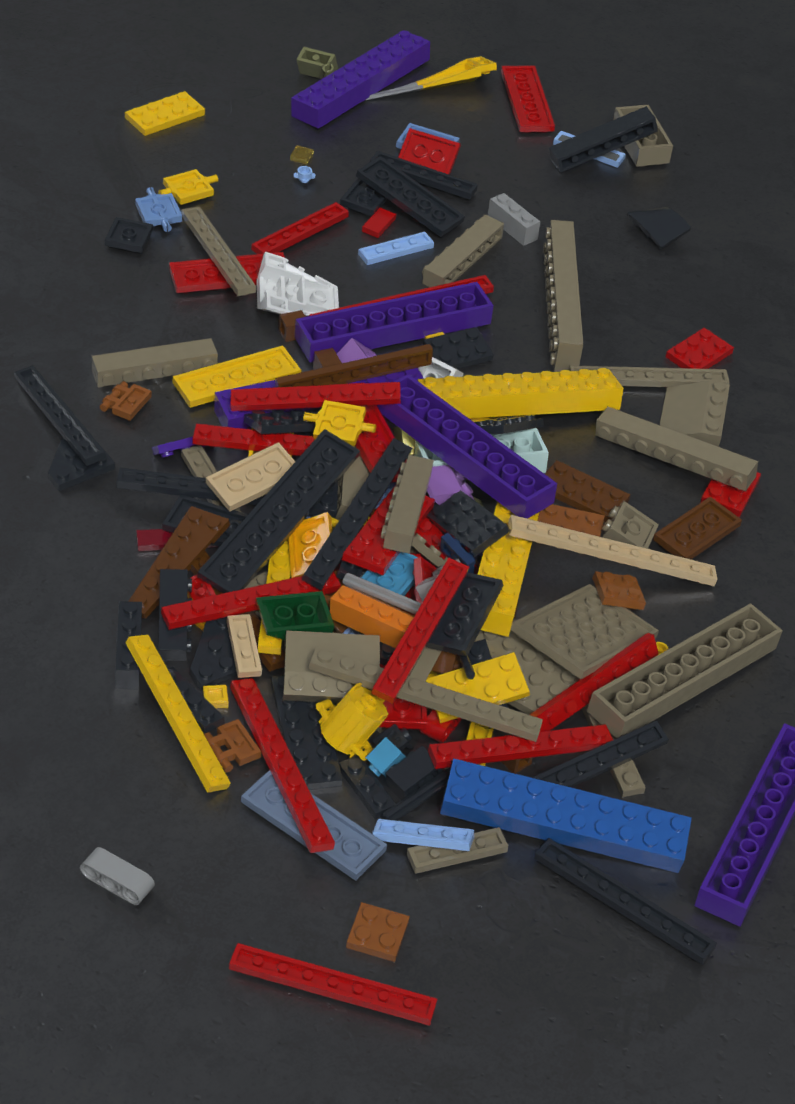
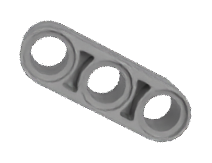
M101 847L95 848L80 865V870L86 878L134 905L140 904L155 886L154 880L149 874Z

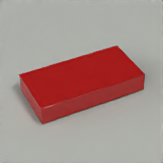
M379 208L362 226V232L379 238L395 221L396 214Z

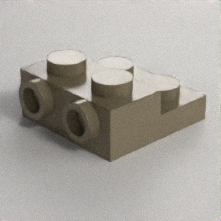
M625 501L618 507L615 505L608 515L611 520L608 519L602 527L604 531L602 537L648 549L659 524Z

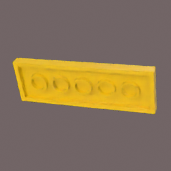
M282 345L173 376L172 383L191 408L215 401V392L272 381L278 377L301 373V369Z

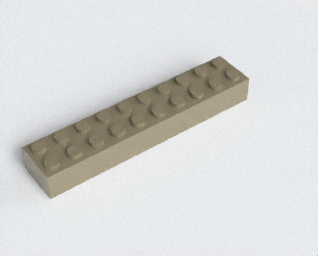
M551 220L550 227H546L545 238L547 243L544 242L543 254H545L544 277H546L545 289H547V314H550L548 315V326H550L548 339H552L549 344V352H552L550 355V365H553L554 372H560L561 370H569L570 366H579L583 349V333L574 222Z
M750 603L594 691L587 712L601 725L606 724L609 732L615 738H619L649 724L776 649L783 630Z

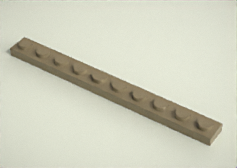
M316 647L308 669L353 684L362 683L361 686L373 689L384 668ZM412 677L407 678L397 698L534 742L537 741L543 719Z

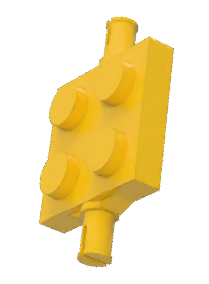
M197 169L163 178V185L166 189L159 190L158 194L172 193L180 205L214 195V189L210 184L218 182V176L214 174L206 177L200 174Z
M324 400L322 409L317 414L305 412L303 416L304 421L316 423L313 432L314 439L326 429L348 444L355 446L358 436L362 431L375 433L376 424L364 423L363 421L366 407Z

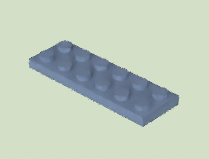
M269 770L241 796V802L307 847ZM311 793L335 841L333 850L315 853L356 881L387 850V844Z

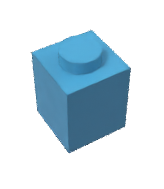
M385 737L365 758L371 763L368 767L378 777L381 774L386 777V772L390 767L400 763L406 756Z

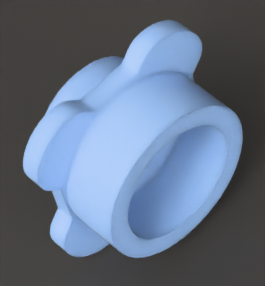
M308 166L299 167L297 173L293 174L294 178H298L303 183H308L310 179H314L316 176Z

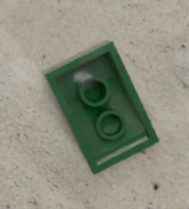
M323 591L256 597L257 607L266 635L286 640V631L333 633L334 623Z

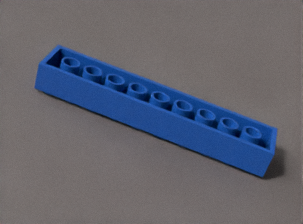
M454 758L440 811L442 815L494 828L500 827L502 830L546 841L550 838L558 844L679 873L685 861L692 817Z

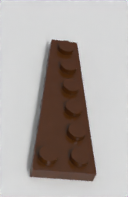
M193 506L189 508L129 599L131 602H142V618L146 619L160 603V569H186L189 572L197 558L200 559L205 554V549L211 543L214 544L230 526L229 519Z

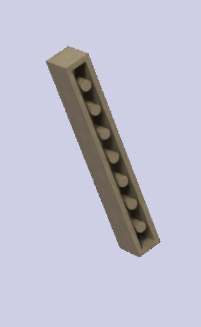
M607 407L597 419L595 436L743 491H746L756 478L758 461L611 407Z

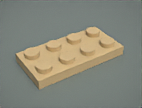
M278 442L206 477V484L230 512L267 494L295 461Z

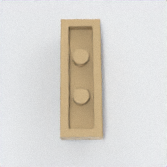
M250 614L227 616V626L238 678L261 676L262 668Z

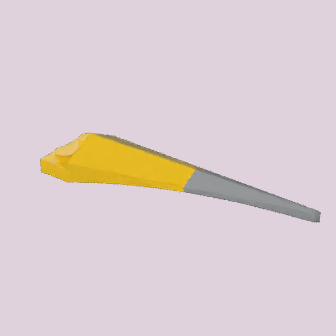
M482 56L468 58L427 78L372 94L366 100L475 81L481 77V74L491 73L490 71L497 70V64Z

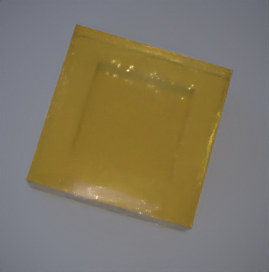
M297 145L290 155V160L308 165L313 157L314 150Z

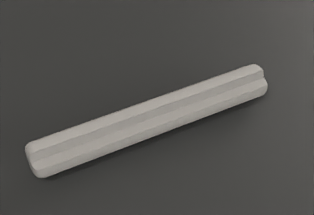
M350 573L344 576L343 584L357 589L414 615L421 606V603Z

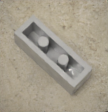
M505 193L490 199L488 216L503 222L504 231L523 246L538 240L540 221Z

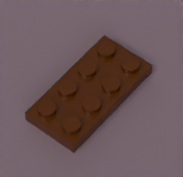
M558 460L545 473V475L557 483L555 499L578 510L605 515L604 522L608 519L611 520L608 515L615 505L618 507L623 501L628 503L631 494Z
M709 497L656 532L653 540L672 555L691 560L740 527L742 519Z

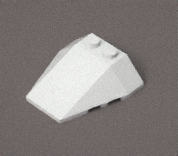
M268 252L264 253L257 278V309L274 314L302 310L304 315L339 308L337 286L317 275L312 277L305 273V269L301 266L296 268L288 263L289 260Z

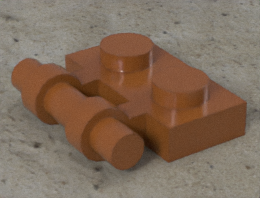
M122 381L112 389L110 395L104 397L100 409L105 412L112 408V414L131 421L152 397V391L136 384L128 388V384Z
M239 719L218 727L217 736L213 737L210 732L204 734L225 772H230L233 769L230 761L236 760L238 765L241 766L261 758L260 749ZM225 745L228 750L223 752L220 746Z

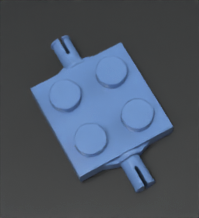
M149 187L146 190L148 196L135 198V205L144 223L153 224V227L162 225L164 231L167 232L168 230L169 232L172 229L170 224L182 222V214L172 193L156 194L154 188L151 187L150 190Z

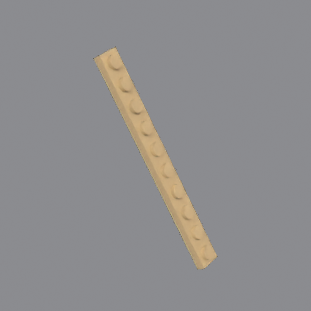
M511 515L508 521L509 535L519 539L522 538L539 544L574 551L579 554L607 559L620 564H627L640 569H647L660 574L699 582L700 584L714 586L718 580L714 565Z

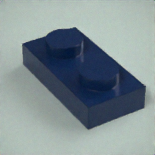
M449 533L441 536V551L445 556L454 560L459 559L462 564L469 566L468 573L474 574L476 562L473 555L467 553L462 548L460 542Z

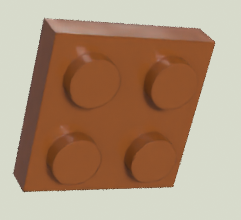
M595 571L592 579L603 605L644 610L646 601L636 577Z
M361 902L346 943V948L395 962L410 916Z

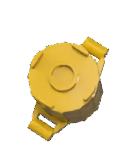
M357 683L336 706L332 704L330 699L318 702L316 709L322 715L318 722L321 723V733L327 742L337 751L347 755L350 754V758L358 755L361 760L365 761L367 760L365 757L374 749L368 742V738L383 723L389 713L383 704L384 699L371 694L372 691L362 687V683Z

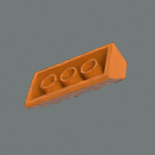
M344 585L330 598L332 620L365 635H379L380 642L394 648L397 647L414 618V615Z

